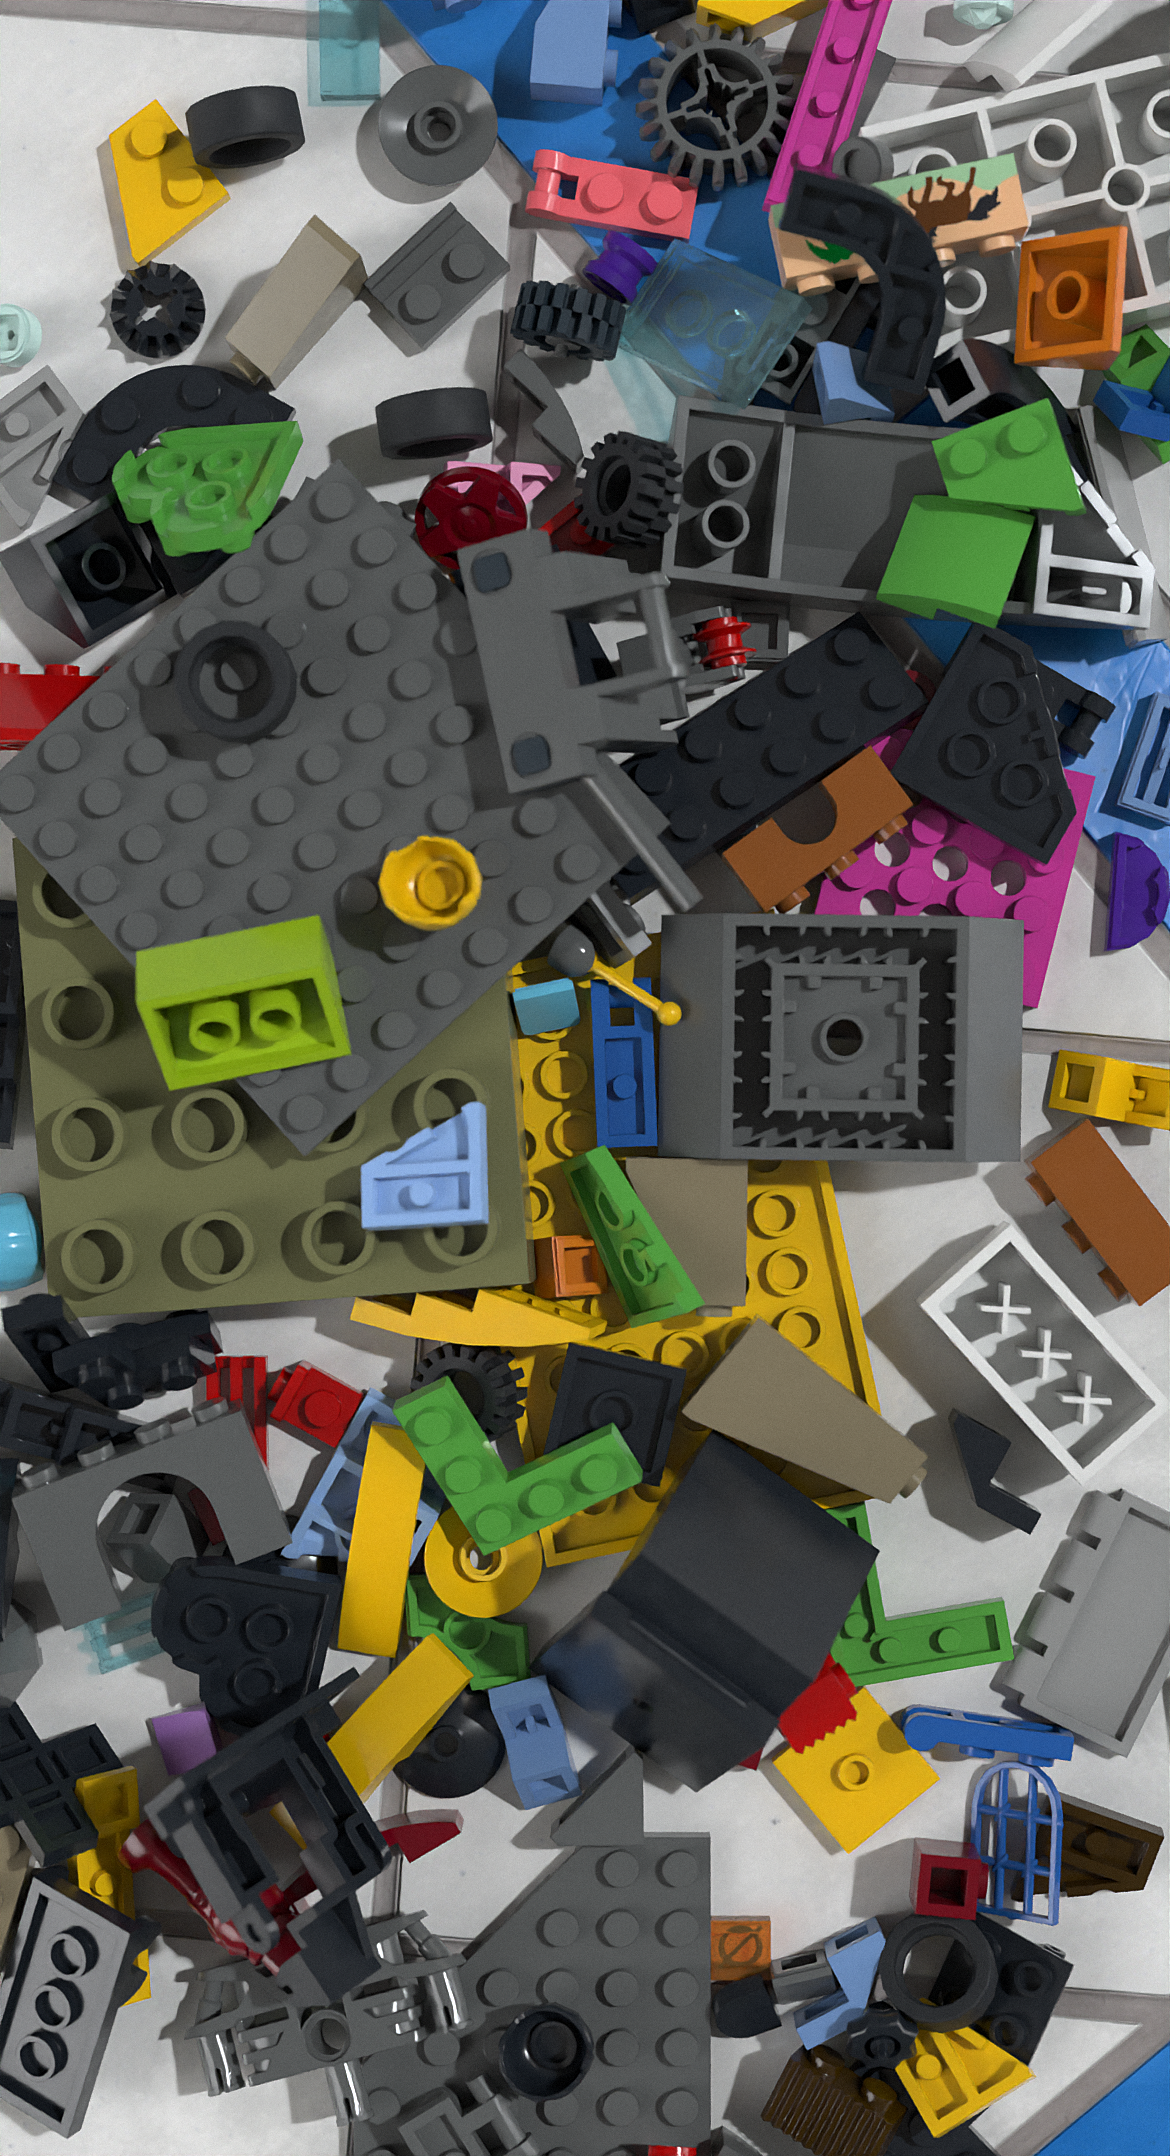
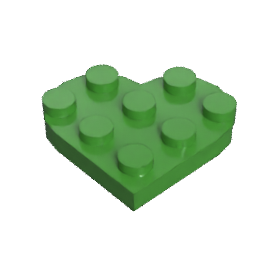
M298 421L198 427L164 432L158 435L161 443L160 446L145 451L136 459L131 450L126 452L114 466L112 483L127 520L132 523H143L152 519L156 533L167 555L182 556L190 552H202L219 548L227 553H238L251 546L253 536L255 535L254 531L262 526L272 512L304 440Z

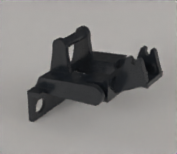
M355 1667L347 1670L185 1772L143 1807L162 1840L165 1839L169 1850L178 1858L186 1859L221 1924L223 1925L231 1919L246 1945L256 1953L265 1954L277 1946L280 1935L278 1927L260 1895L280 1879L243 1817H249L263 1808L281 1801L283 1802L307 1845V1848L299 1853V1856L323 1897L286 1925L302 1949L281 1965L276 1977V1983L280 1988L288 1985L292 1989L293 1995L288 1999L292 2007L325 2005L327 2008L382 1968L373 1953L356 1891L389 1868L392 1861L391 1851L323 1736L342 1724L330 1702L361 1677Z

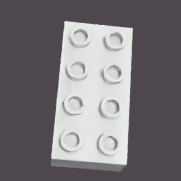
M1002 1221L915 1299V1302L1081 1486L1085 1485L1170 1409V1401L1010 1223Z

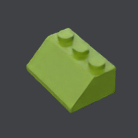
M320 915L136 952V1003L169 1091L351 1055V1045L334 959Z

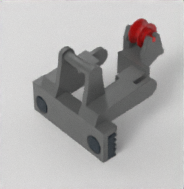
M529 528L457 550L509 794L525 796L531 792L543 791L542 789H551L557 785L562 786L568 784V782L580 781V778L599 776L600 771L595 751L605 750L608 752L643 754L676 746L679 744L677 732L675 730H661L660 726L690 718L685 694L700 695L746 679L744 666L747 665L746 659L757 654L755 648L743 646L741 637L743 633L751 628V623L738 622L737 617L732 616L731 608L724 609L723 606H716L670 618L664 589L669 587L666 573L660 572L642 576L638 573L629 572L627 560L567 551L553 554L547 531ZM640 598L647 634L616 642L624 677L580 687L566 620L600 624L636 613L634 599ZM698 642L706 643L708 655L702 659Z

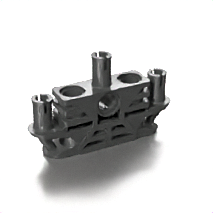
M425 1910L365 1925L373 1953L382 1968L342 1996L343 2003H333L313 2014L311 2006L292 2007L288 1999L293 1995L292 1989L288 1985L280 1988L276 1983L275 1975L263 1963L259 1966H254L248 1958L198 1972L196 1980L206 1981L204 1994L199 1999L195 2024L193 2027L186 2029L184 2040L192 2038L197 2040L209 2097L221 2095L224 2091L228 2093L246 2087L231 2028L235 2027L239 2044L248 2042L250 2050L242 2054L244 2066L254 2065L255 2072L247 2076L250 2087L324 2068L337 2118V2127L349 2125L351 2121L357 2123L375 2116L373 2109H371L359 2058L416 2043L431 2035L429 2025H420L418 2017L425 2014L423 2002L417 2004L414 2002L413 1995L420 1992L416 1977H423L436 2026V2035L446 2034L450 2032L449 2030L454 2029V2031L473 2025L457 1968L458 1965L468 1961L461 1953L452 1954L436 1934H431L420 1920L428 1916ZM405 1930L418 1945V1951L423 1957L404 1960L398 1933ZM397 1976L399 1986L365 1995L363 1985ZM224 1981H233L239 2007L221 2014L223 2003L220 1999ZM283 2007L287 2008L288 2016L260 2024L255 2022L254 2015ZM327 2018L339 2021L346 2031V2041L342 2049L330 2047L323 2038L322 2027Z

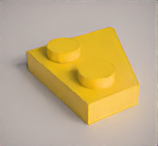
M157 99L153 100L109 134L131 253L139 267L152 261L231 200L229 193L210 168L198 165L195 162L190 142Z
M922 1997L919 1999L924 2004L937 2006L926 1998ZM968 2026L964 2029L946 2033L918 2028L919 2032L915 2039L917 2048L915 2057L902 2061L895 2068L935 2138L943 2136L1036 2078L1035 2073L1030 2067Z

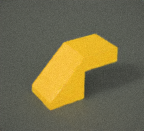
M1059 1049L1048 1108L1170 1131V1069Z

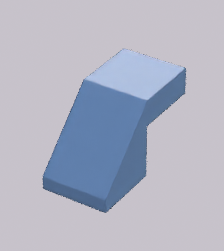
M830 341L817 343L812 371L823 424L855 419L893 422L895 411L890 388L863 380L862 372L868 355L867 352Z
M546 1674L489 1689L491 1710L505 1739L512 1781L525 1810L583 1795L560 1709Z
M876 1916L823 1943L827 1960L841 1988L793 2012L796 2030L807 2050L846 2031L848 2022L863 2015L879 1965L880 1955L886 1942L882 1927Z

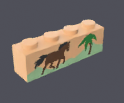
M1013 153L872 184L899 200L919 220L934 245L941 268L953 264L956 261L955 255L978 250L980 257L988 258L1011 252L1016 248L1015 242L1022 241L1029 227ZM784 203L771 205L768 222L783 292L798 289L799 295L803 297L819 295L835 288L834 281L857 276L862 284L879 282L877 274L861 256L835 244L779 230L778 224Z

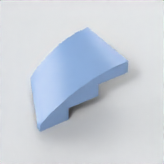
M372 1387L369 1388L291 1533L293 1543L284 1546L281 1555L290 1559H298L301 1555L338 1557L339 1562H348L371 1424L375 1421L401 1426L392 1412L396 1400ZM427 1465L424 1485L420 1495L410 1566L438 1519L446 1498Z

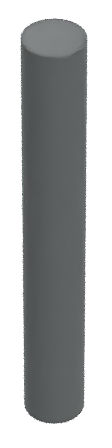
M598 763L599 776L580 778V780L684 913L687 912L704 897Z

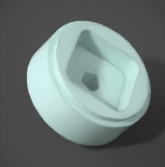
M954 0L953 17L960 23L973 26L976 29H989L992 26L1004 24L1012 19L1014 0Z
M10 303L1 304L0 364L8 367H21L29 363L40 348L42 341L41 325L38 318L31 311Z

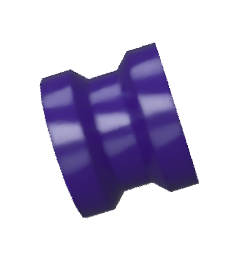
M609 230L602 240L603 251L597 259L587 262L582 273L603 293L624 305L631 306L637 297V285L643 277L653 274L658 263L640 245L621 233Z

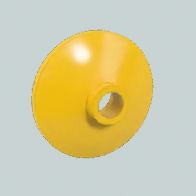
M451 1506L436 1520L425 1542L424 1569L432 1590L449 1608L470 1617H495L517 1608L533 1592L541 1574L543 1552L538 1532L536 1531L489 1553L491 1557L489 1566L484 1570H479L473 1567L470 1562V1554L478 1545L453 1506Z

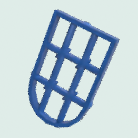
M1018 1760L1004 1761L985 1771L976 1784L972 1801L970 1843L975 1844L981 1862L988 1863V1866H992L991 1871L995 1872L994 1906L979 1903V1899H977L976 1911L1004 1916L1010 1920L1019 1919L1054 1926L1059 1921L1062 1829L1064 1826L1061 1796L1053 1780L1038 1766L1028 1765ZM1009 1768H1018L1029 1772L1027 1812L1010 1809L1011 1804L1008 1803ZM999 1772L998 1807L985 1805L983 1800L986 1786L993 1776ZM1038 1781L1043 1785L1050 1799L1052 1816L1040 1814V1808H1037ZM982 1814L995 1816L994 1821L997 1822L996 1857L981 1855ZM1007 1818L1024 1821L1023 1826L1026 1827L1025 1863L1008 1860L1009 1855L1005 1854ZM1036 1823L1052 1826L1050 1867L1037 1865L1038 1859H1035ZM1005 1869L1022 1872L1021 1877L1024 1878L1023 1911L1003 1907ZM1034 1874L1049 1877L1048 1916L1032 1913Z

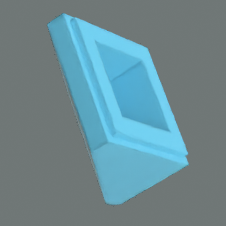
M569 978L517 988L515 992H512L521 1030L525 1035H534L572 1027L580 1023L581 1018L574 984Z

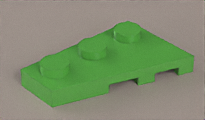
M605 1144L560 1163L631 1328L685 1314L705 1304Z

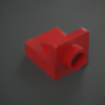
M303 1359L297 1365L294 1372L284 1367L267 1397L276 1403L269 1417L278 1422L285 1420L336 1448L365 1393Z

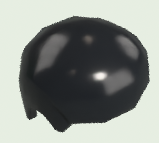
M553 2002L530 2006L510 2023L500 2038L498 2045L500 2073L513 2092L533 2102L561 2099L569 2095L580 2085L591 2068L595 2047L592 2031L578 2012L561 2004Z

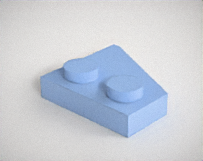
M470 1102L461 1108L462 1113L434 1129L428 1127L407 1139L402 1148L394 1152H385L362 1165V1228L368 1231L489 1224L486 1106L481 1102Z

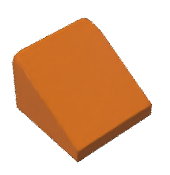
M591 1234L534 1239L537 1279L534 1281L535 1296L548 1299L609 1293L607 1271Z

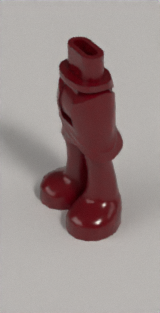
M150 1818L138 1825L121 1847L117 1855V1861L126 1870L135 1874L150 1869L163 1877L187 1900L186 1904L205 1920L215 1942L226 1949L230 1955H240L248 1958L254 1966H259L263 1963L277 1977L281 1965L302 1950L286 1926L297 1916L293 1914V1908L276 1883L262 1893L260 1897L278 1927L279 1943L268 1953L259 1954L246 1945L231 1919L223 1925L221 1924L186 1859L178 1858L169 1850L165 1839L162 1840Z

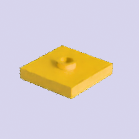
M866 1686L857 1687L858 1694L850 1699L857 1711L856 1721L847 1719L845 1728L837 1726L835 1734L826 1733L824 1741L816 1739L814 1748L805 1746L804 1754L795 1753L788 1744L771 1758L775 1767L848 1855L940 1780L938 1773L918 1750L908 1745L900 1727Z

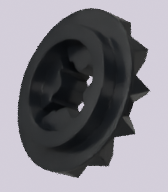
M149 261L146 265L135 270H127L124 279L117 288L112 290L111 312L109 315L118 337L129 349L145 357L160 359L175 356L188 349L196 341L205 322L206 306L200 287L188 273L175 264L169 265ZM144 291H147L150 296L154 295L159 301L167 296L172 299V302L166 307L170 315L169 320L173 324L171 329L155 317L147 321L143 320L142 316L148 311L147 305L144 302L145 298L142 295Z

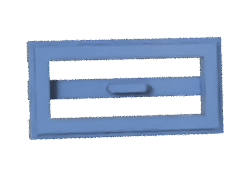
M1156 691L1152 695L1114 806L1124 810L1129 809L1141 816L1152 817L1159 820V822L1170 825V791L1164 807L1154 804L1170 759V719L1142 799L1132 797L1163 708L1170 710V696Z

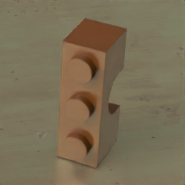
M871 745L823 779L818 786L831 804L834 812L832 832L824 840L815 844L794 842L781 831L771 817L722 853L721 858L762 914L768 913L773 908H776L779 914L788 913L810 896V893L804 886L824 872L830 881L860 860L853 850L873 836L876 842L881 845L908 825L902 814L908 811L913 806V803Z

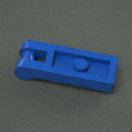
M651 977L633 978V984L652 995ZM591 979L597 1147L604 1144L607 1148L658 1146L652 1010L616 986L609 985V982L605 979ZM634 1008L635 1025L611 1026L610 1009Z
M914 1704L907 1707L900 1717V1727L908 1745L918 1751H928L934 1748L938 1742L957 1744L959 1745L960 1753L978 1758H994L995 1750L1018 1753V1761L1039 1767H1053L1055 1759L1071 1761L1075 1737L1069 1729L1057 1724L922 1704Z

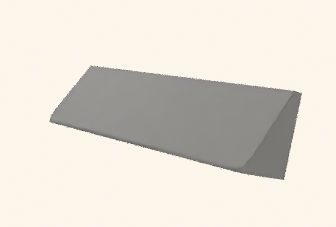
M1087 405L1079 407L1071 419L1078 431L1073 435L1079 462L1089 482L1117 517L1116 525L1135 550L1141 549L1153 565L1120 431L1098 406ZM1156 574L1154 578L1150 629L1122 630L1126 647L1129 646V649L1164 641L1170 637V630Z

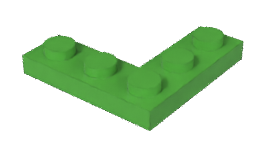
M448 1375L396 1400L392 1412L484 1556L642 1481L643 1470L614 1423H610L508 1472Z
M864 1501L824 1509L872 1545ZM874 1562L830 1649L831 1656L836 1663L839 1662L855 1687L1014 1660L1005 1603L1002 1597L885 1617L876 1562Z

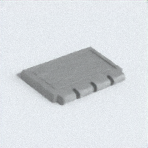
M1121 1488L1117 1499L1096 1490L1078 1527L1096 1536L1097 1539L1093 1547L1076 1538L1072 1539L1052 1579L1053 1582L1071 1592L1066 1600L1046 1591L1026 1632V1635L1045 1645L1041 1653L1020 1644L1002 1682L1021 1692L1017 1699L1020 1706L1127 1758L1170 1672V1512Z

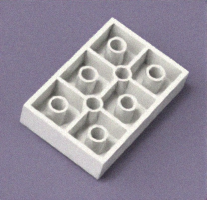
M1170 51L860 128L858 136L878 138L889 147L894 160L892 179L1013 153L1029 224L1022 241L1118 225L1127 227L1122 327L1170 316ZM1022 241L1015 242L1016 248L1006 254L982 258L979 256L978 250L955 255L956 261L953 264L942 267L946 288V311L941 337L934 358L961 340L970 338L990 341L1015 354Z

